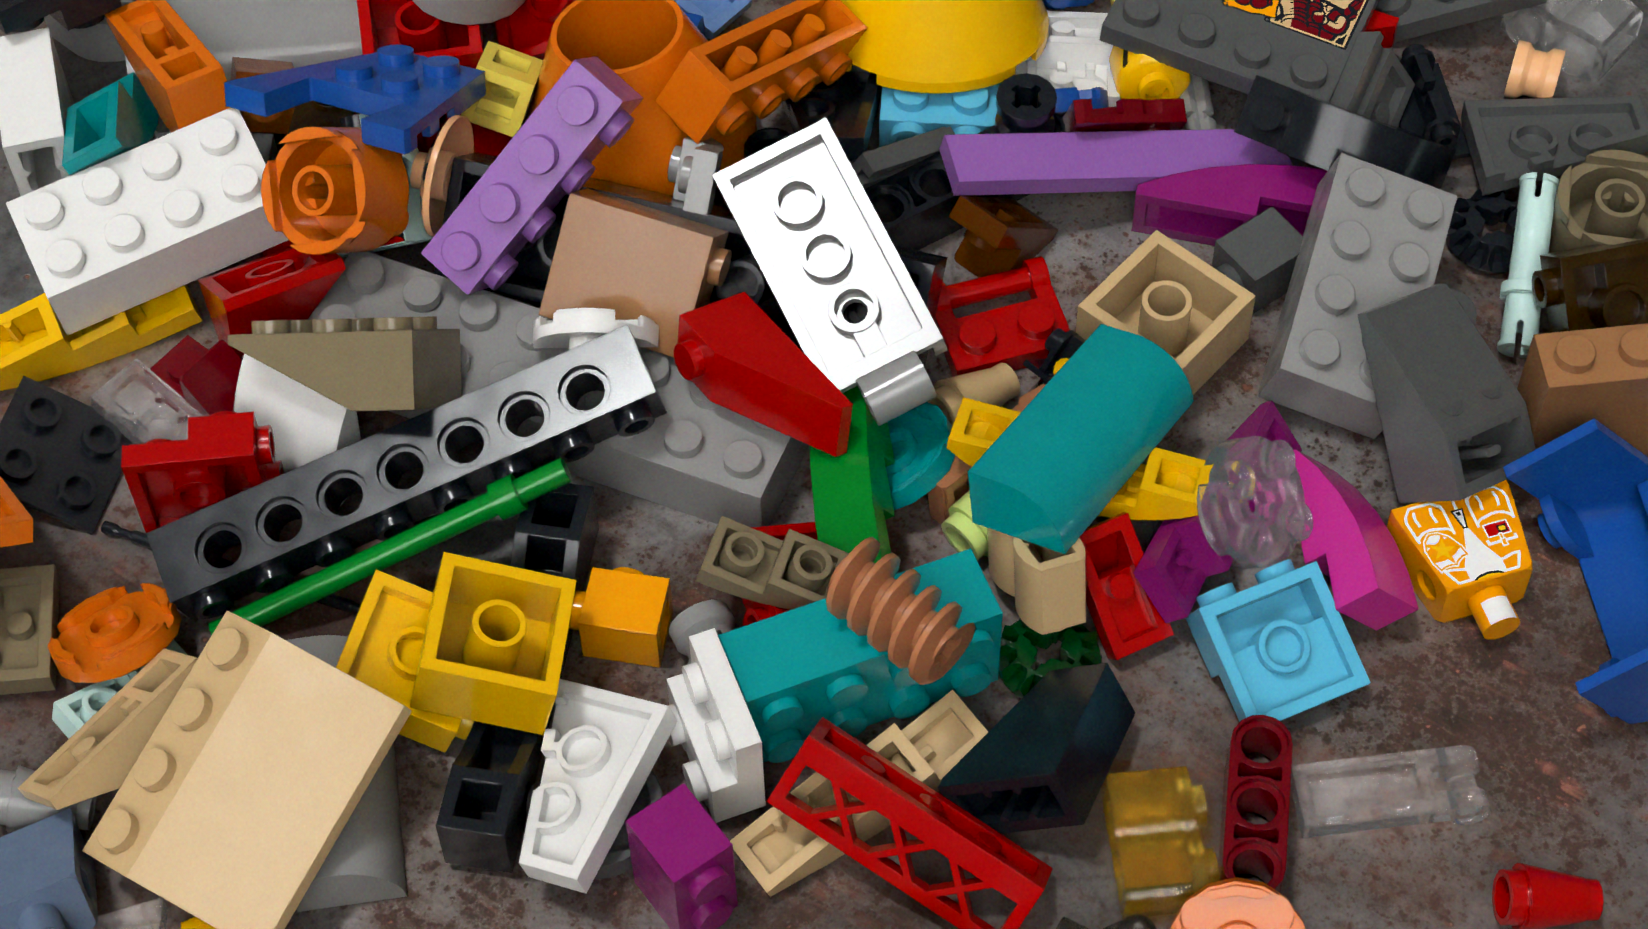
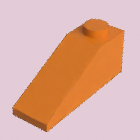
M137 0L104 14L112 33L170 132L230 108L226 106L224 83L227 82L223 67L166 0Z

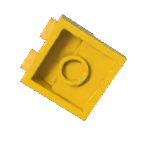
M376 569L335 668L409 708L433 592ZM409 708L412 712L399 735L446 753L454 737L462 740L467 739L474 721Z

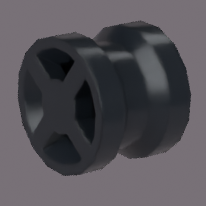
M1028 73L1013 75L1005 79L998 87L996 95V134L1054 133V113L1057 105V95L1052 84L1039 75Z

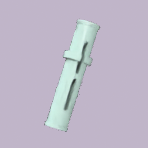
M1537 172L1525 173L1519 178L1520 189L1512 254L1509 264V276L1507 280L1501 283L1499 297L1505 303L1497 350L1509 357H1514L1517 333L1522 334L1520 358H1527L1533 335L1539 334L1541 307L1538 306L1533 295L1532 275L1535 271L1542 270L1540 255L1549 253L1555 195L1559 184L1558 178L1547 173H1543L1541 195L1539 197L1535 196Z

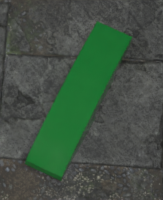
M858 386L843 393L853 404L847 453L835 457L810 446L815 525L818 541L848 553L864 539L874 537L880 543V550L874 561L876 563L886 554L891 553L885 520L894 517L895 514L886 467L895 464L888 422L880 426L877 425Z

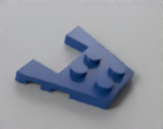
M398 44L380 47L375 53L240 78L224 83L227 107L264 117L309 101L368 115L361 119L362 142L404 155L417 148V135L422 132V137H431L440 130L439 118L447 113V118L460 115L486 95L485 71L462 66L459 59L452 56L426 57L414 54L413 47Z

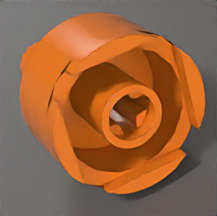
M304 127L294 130L278 143L284 145L279 150L275 160H268L261 181V197L265 215L275 232H283L293 243L290 246L299 252L306 254L367 252L384 245L393 236L400 235L407 227L409 222L407 210L409 181L402 160V154L364 144L360 127Z

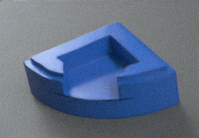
M1077 87L1055 89L1057 95L1055 113L1060 117L1065 115L1073 100L1092 99L1093 109L1109 107L1108 92L1102 87L1086 90H1077Z

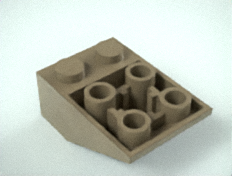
M437 316L251 321L252 334L228 335V345L351 411L430 409L462 397L460 329H437Z

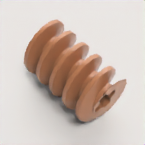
M874 537L866 538L855 546L831 575L826 589L827 611L837 619H847L848 628L858 636L867 635L868 644L878 652L888 651V659L898 668H908L909 676L919 685L931 684L942 678L960 659L973 638L976 626L974 623H967L959 629L955 627L963 609L956 601L948 603L939 612H936L935 608L941 599L942 591L935 585L925 588L916 596L915 592L920 584L921 575L915 569L907 570L897 579H894L900 567L901 559L892 552L874 563L880 550V543Z

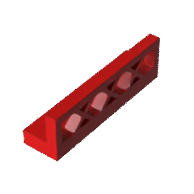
M824 717L819 720L766 801L959 929H996L973 913L969 896L970 891L994 888L1016 903L999 929H1018L1045 890L1053 870L1051 866ZM806 765L831 781L836 800L835 805L812 808L790 793L791 788ZM846 792L859 800L849 802ZM875 810L889 819L895 843L871 847L859 839L856 834L852 814ZM840 817L842 827L829 818ZM905 830L918 839L907 840ZM935 849L949 859L954 881L929 885L915 876L910 853ZM898 855L900 865L888 857ZM963 869L976 877L965 879ZM957 894L959 904L947 897V895Z

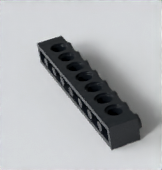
M625 325L146 533L170 603H174L176 608L190 620L196 617L198 619H210L229 611L234 606L233 601L256 591L259 593H269L280 590L294 580L295 574L316 565L329 567L352 556L355 548L376 539L384 541L414 527V523L436 513L442 514L474 499L475 496L487 492L488 484L509 474H513L515 478H518L559 458H563L565 463L573 462L590 454L594 450L595 444L615 435L628 437L639 434L650 428L654 424L655 418L666 414L667 411L640 347L629 326ZM590 391L604 392L602 401L595 408L586 411L576 409L579 399L584 394ZM534 416L544 417L542 427L535 434L527 437L517 436L518 428L523 421ZM474 442L484 443L481 454L475 460L468 463L457 462L460 451L466 445ZM413 468H423V475L416 485L408 489H398L399 480L405 472ZM353 494H363L362 502L356 511L349 515H338L340 505L347 497ZM302 519V527L299 533L289 541L279 542V535L283 527L293 520ZM242 545V551L238 560L229 567L220 568V559L224 552L233 546Z

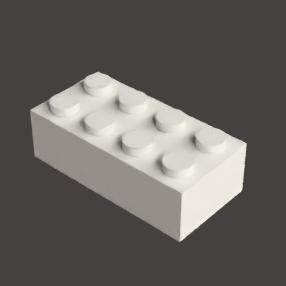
M234 108L223 110L6 202L47 299L67 336L289 240L283 232H275L267 220L261 197L262 174L266 164L240 111Z

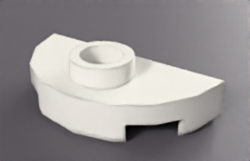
M559 309L553 313V320H547V318L541 316L534 320L532 343L534 348H569L570 350L628 325L639 347H658L659 325L643 315H640L635 320H615L614 309Z

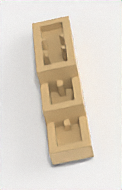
M951 690L904 729L900 730L893 723L866 746L936 792H939L938 786L942 778L988 731L955 691ZM815 772L790 792L812 808L836 804L831 781L818 772ZM846 792L849 802L859 800ZM774 806L730 840L733 844V850L770 897L845 854ZM875 810L852 814L857 837L864 842L891 825L889 819ZM840 817L829 818L842 827Z

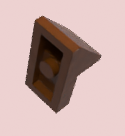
M960 195L949 215L951 219L967 229L954 259L958 264L979 278L1022 267L1023 260L1031 259L1038 255L1054 239L1058 232L1057 228L1011 198Z

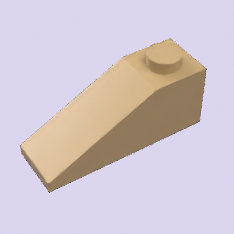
M165 648L162 649L18 787V790L29 800L59 810L119 789L198 658Z

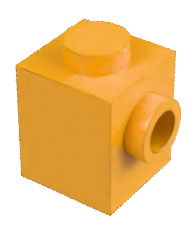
M592 567L587 590H577L575 593L570 617L571 629L579 630L583 656L660 668L673 615L670 578L645 575L639 570L628 567H618L613 570Z

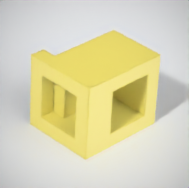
M488 41L476 67L478 70L485 71L486 95L461 113V116L467 117L471 123L513 137L521 128L532 101L543 60Z

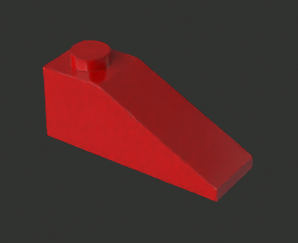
M745 291L679 315L678 341L674 347L675 364L680 374L686 380H691L711 402L832 456L838 457L847 453L853 404Z

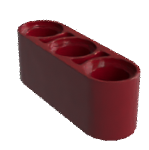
M1252 715L1241 720L1233 730L1224 770L1217 881L1234 878L1241 874H1252L1280 892L1287 860L1293 743L1291 734L1286 726L1276 718L1266 715ZM1248 753H1260L1270 758L1271 761L1268 763H1258L1250 760L1245 755ZM1244 813H1257L1265 817L1268 822L1265 824L1249 823L1241 815Z

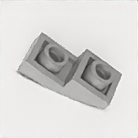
M688 136L683 139L682 146L676 145L671 154L668 167V181L675 183L672 199L684 201V211L706 216L712 212L717 188L713 174L720 171L724 151L723 145L713 138L696 144Z

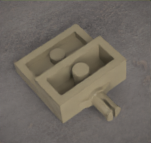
M55 564L0 569V695L56 689V665L47 647L51 637L54 639L58 637L60 576Z

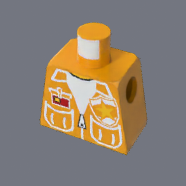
M1507 480L1459 501L1417 502L1391 510L1387 528L1399 548L1409 572L1414 592L1434 620L1446 623L1473 615L1483 637L1487 640L1502 638L1518 628L1520 619L1512 604L1524 597L1533 566Z

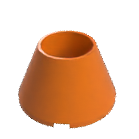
M575 0L560 13L553 24L527 119L575 59L597 56L638 92L643 99L630 114L635 120L625 135L612 147L609 148L605 145L591 164L595 166V170L591 178L673 196L675 183L668 181V167L674 147L676 145L682 146L683 139L689 135L682 132L674 124L673 119L655 100L687 52L708 40L674 0ZM756 115L749 118L740 129L728 137H725L722 133L711 137L720 142L724 148L720 171L744 159V144L748 137L757 131Z

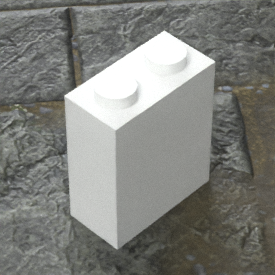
M49 27L0 36V132L2 148L20 196L70 176L62 166L67 108L73 105L74 101Z

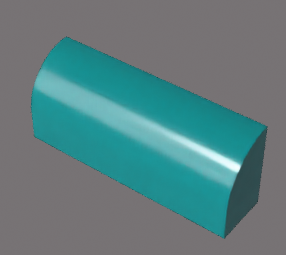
M1100 324L968 471L973 523L1066 554L1194 402L1189 381L1178 363L1154 342L1142 336Z

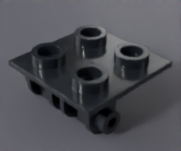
M23 376L0 423V476L22 504L92 535L122 471V445H133L140 429Z

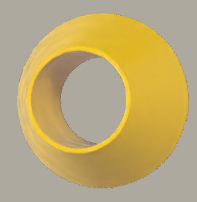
M841 0L868 27L848 54L852 59V64L876 74V85L901 91L933 94L956 93L996 85L1016 75V66L1027 60L1030 56L1031 59L1036 61L1044 51L1048 40L1049 18L1042 0ZM852 64L848 68L847 72L852 70Z

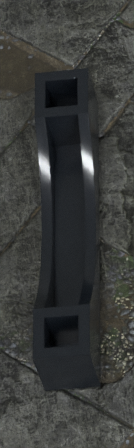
M568 483L527 502L528 510L520 513L517 522L511 566L577 580L576 593L577 590L584 591L599 531L594 487ZM570 622L563 656L560 679L562 678L573 634V629H571ZM553 705V708H552V711H551V714H550V717H549V720H548L546 729H549V725H550V721H551V717H552L554 705ZM474 721L461 752L452 764L436 823L445 863L508 873L513 872L527 816V797L533 783L535 784L542 757L541 747L544 735Z

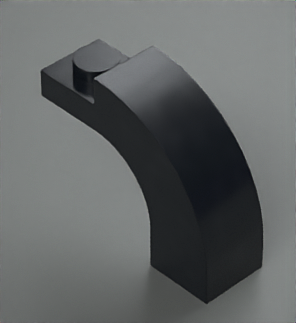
M1258 75L1255 77L1234 130L1235 133L1327 171L1338 156L1344 153L1441 189L1456 153V149L1403 128L1360 115Z

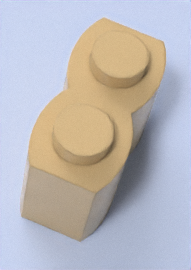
M987 528L988 563L991 578L1000 589L1015 597L1016 611L1020 619L1029 628L1045 635L1086 622V552L1080 538H1078L1066 554Z

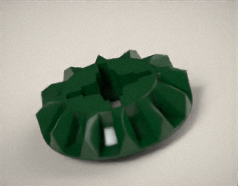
M1019 619L1011 626H1004L1001 635L999 676L1005 686L1022 699L1051 670L1101 664L1102 655L1098 646L1096 632H1090L1082 624L1059 632L1042 635L1029 628ZM1058 641H1061L1060 659L1062 662L1051 658L1045 664L1041 663L1035 671L1038 649L1035 646L1047 649L1052 643L1056 644Z

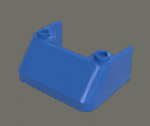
M1593 418L1507 464L1503 469L1506 478L1539 500L1543 512L1537 517L1538 524L1548 543L1555 549L1563 547L1568 553L1579 560L1612 659L1600 664L1598 672L1575 683L1579 695L1603 708L1613 718L1618 717L1628 724L1648 722V457Z

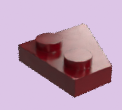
M1079 99L1072 101L1062 118L1065 124V132L1181 130L1187 123L1184 99H1121L1116 101V107L1093 109L1092 99Z

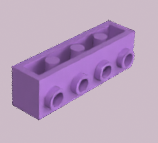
M597 56L575 59L423 249L421 254L467 295L489 287L493 291L498 289L517 268L518 262L514 258L528 241L530 243L536 242L553 224L557 217L553 210L567 193L570 194L578 191L591 177L595 170V166L591 163L605 145L609 148L615 145L629 130L635 120L630 114L642 101L643 97Z

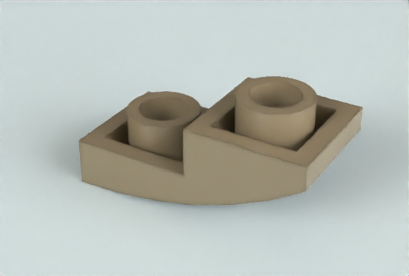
M721 516L695 581L740 598L792 610L826 598V589L831 575L849 553L792 529L788 530L784 540H780Z

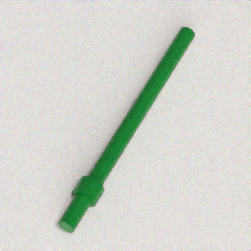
M559 458L518 478H515L513 474H509L488 484L486 493L231 613L263 627L373 575L376 569L382 571L497 516L504 521L528 510L527 502L573 481L569 468L563 458ZM222 617L209 623V630L211 635L215 631Z

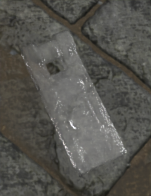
M1467 745L1292 765L1290 788L1302 838L1444 821L1468 825L1482 821L1491 814L1487 793L1484 789L1478 788L1475 775L1480 771L1475 749ZM1440 778L1448 782L1450 790L1436 792L1433 779Z

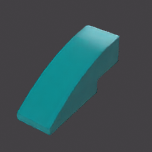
M134 72L67 108L62 166L69 175L141 146L153 137L158 125L159 114Z

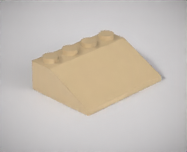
M226 611L82 852L216 929H285L412 710L274 633Z

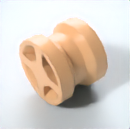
M1519 40L1504 97L1516 99L1525 95L1535 99L1553 98L1566 51L1553 48L1548 52L1535 50L1531 42Z

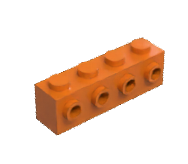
M796 0L690 49L655 102L673 119L674 124L682 132L688 134L696 144L719 133L728 137L740 129L749 118L756 115L759 119H764L774 112L783 101L790 98L793 102H797L804 98L820 82L823 81L828 86L837 81L852 64V59L848 54L868 27L841 0Z

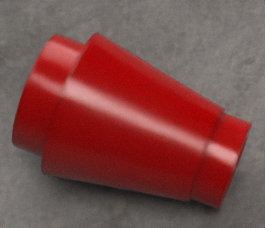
M1516 863L1512 869H1500L1494 879L1492 905L1495 918L1500 925L1512 926L1513 929H1545L1585 921H1597L1603 911V890L1597 879H1585L1582 876L1524 863Z

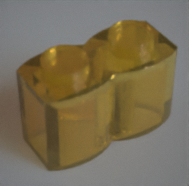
M1187 766L1107 774L1103 783L1102 804L1122 920L1175 915L1188 897L1208 883L1219 881L1214 848H1203L1198 827L1207 825V804L1202 785H1191Z

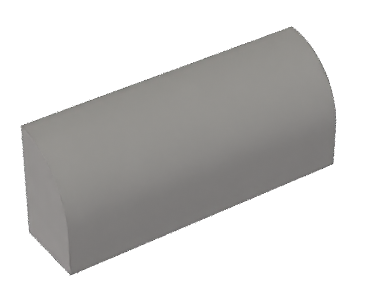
M166 0L221 64L227 81L231 80L232 57L292 62L293 67L297 68L363 55L357 0ZM124 2V3H121V4H122V6H124V5L129 4V3H132V2ZM125 55L127 74L135 73Z
M319 635L288 639L286 641L336 667L348 636ZM394 743L298 905L297 912L407 897Z

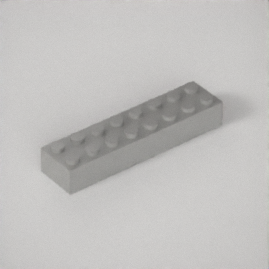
M370 252L349 253L344 261L345 271L309 318V320L437 316V329H460L462 396L569 350V348L533 347V322L537 317L541 316L539 315L540 308L485 290L467 295L449 278ZM640 347L667 413L655 418L654 424L639 434L628 437L615 435L595 444L594 450L587 456L566 463L570 473L718 524L721 516H724L748 527L770 526L809 445L711 402L691 380H686L680 374L674 357ZM590 391L584 394L579 399L576 409L586 411L595 408L602 401L604 392ZM434 408L387 411L411 419ZM534 416L523 421L518 428L517 436L527 437L535 434L542 427L544 417Z

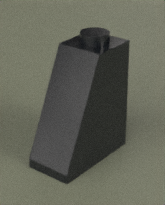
M1108 663L1051 670L942 778L938 789L944 797L1000 834L1084 825L1135 716V711Z

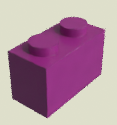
M683 783L626 820L634 882L670 929H718L729 919L733 909L738 906L733 844Z

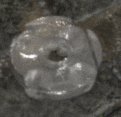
M1250 436L1224 441L1210 452L1204 465H1214L1209 474L1208 484L1198 485L1197 509L1203 533L1211 548L1219 556L1230 555L1235 562H1238L1233 566L1241 569L1266 568L1286 560L1294 551L1297 542L1306 540L1313 529V516L1310 508L1305 504L1304 490L1295 466L1296 458L1293 448L1284 440L1271 441L1261 436ZM1254 497L1255 511L1251 512L1248 501Z

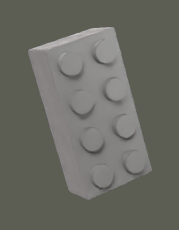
M1344 153L1338 156L1317 185L1303 234L1300 252L1295 262L1258 391V397L1375 439L1383 431L1376 407V397L1366 352L1362 344V333L1357 314L1434 286L1457 195Z

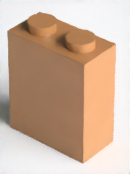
M589 188L569 194L539 315L553 319V313L556 310L570 308L614 309L615 320H635L640 315H643L659 325L658 347L642 348L674 357V347L678 341L679 315L708 305L714 286L721 287L725 281L732 257L731 250L724 249L729 232Z
M1648 323L1534 334L1517 390L1527 405L1536 449L1595 418L1648 457Z

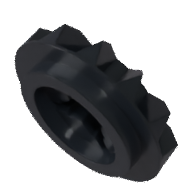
M1479 188L1469 199L1458 198L1446 238L1453 254L1462 262L1477 270L1490 273L1509 272L1518 201L1515 202L1508 199L1505 190L1500 191L1495 196H1482L1481 189ZM1498 222L1507 223L1504 233L1496 230L1491 234L1487 233L1481 238L1485 223L1491 226Z

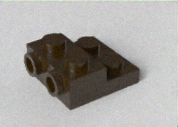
M1648 238L1609 246L1596 244L1540 255L1542 270L1535 271L1532 275V291L1538 306L1547 308L1549 332L1544 333L1648 323Z

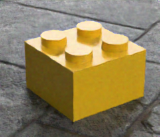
M443 552L432 595L409 708L544 735L557 696L577 580Z

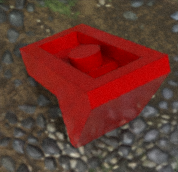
M1123 512L1088 527L1079 537L1084 544L1086 552V603L1107 658L1119 660L1173 636L1174 632L1170 622L1165 623L1133 574L1144 553L1129 514Z

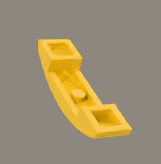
M963 397L948 437L946 448L972 467L1021 412ZM1155 447L1149 454L1147 465L1141 464L1098 516L1111 518L1126 512L1131 520H1170L1202 515L1215 463Z

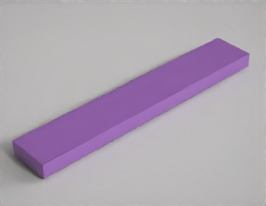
M1235 129L944 135L939 148L954 196L1136 191L1138 184L1171 174L1208 167L1244 164L1292 165L1288 155L1235 133Z

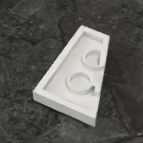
M559 679L557 696L554 702L556 707L552 728L545 729L541 752L545 756L541 784L532 793L519 864L530 878L587 894L673 731L677 719L671 708L667 705Z

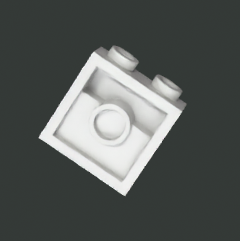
M713 628L689 636L691 663L682 666L683 674L666 680L669 698L668 706L677 719V723L668 739L672 746L681 744L686 751L690 762L682 764V769L687 787L699 802L704 800L714 822L717 823L766 806L762 741L717 632Z

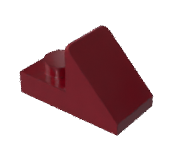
M187 335L143 375L149 390L188 418L210 416L220 411L234 412L236 386L242 359L224 340L218 341L208 350Z

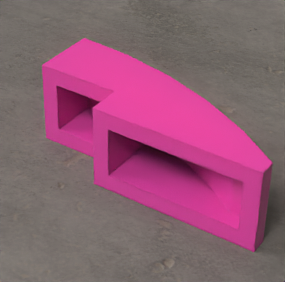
M1296 449L1286 454L1304 562L1307 565L1317 561L1321 572L1330 577L1336 610L1376 631L1419 610L1407 567L1396 541L1378 512L1352 484L1336 471Z

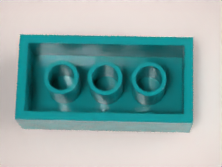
M971 548L912 568L921 575L920 584L915 592L916 596L925 588L935 585L942 591L941 599L935 611L939 612L948 603L956 601L963 609L955 627L959 629L967 623H974L976 626L973 638L960 659L942 678L931 684L919 685L909 676L908 668H898L888 659V651L878 652L868 644L867 635L858 636L848 628L847 619H837L828 612L826 598L718 635L761 738L763 763L767 761L780 763L794 758L822 717L855 737L863 732L867 726L892 717L905 719L915 716L925 710L929 704L939 701L951 690H954L959 697H968L983 691L991 682L998 680L1003 612ZM906 571L897 573L894 579H897Z

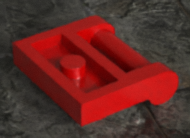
M1042 256L1023 260L1022 267L947 286L942 282L934 322L947 346V351L944 352L952 376L991 368L999 363L1008 364L1014 371L1027 368L1023 365L1026 359H1046L1049 351L1045 349L1044 345L1049 335L1055 329L1061 328L1064 332L1070 330L1051 285L1048 267ZM1027 290L1031 298L1028 301L955 318L952 310Z

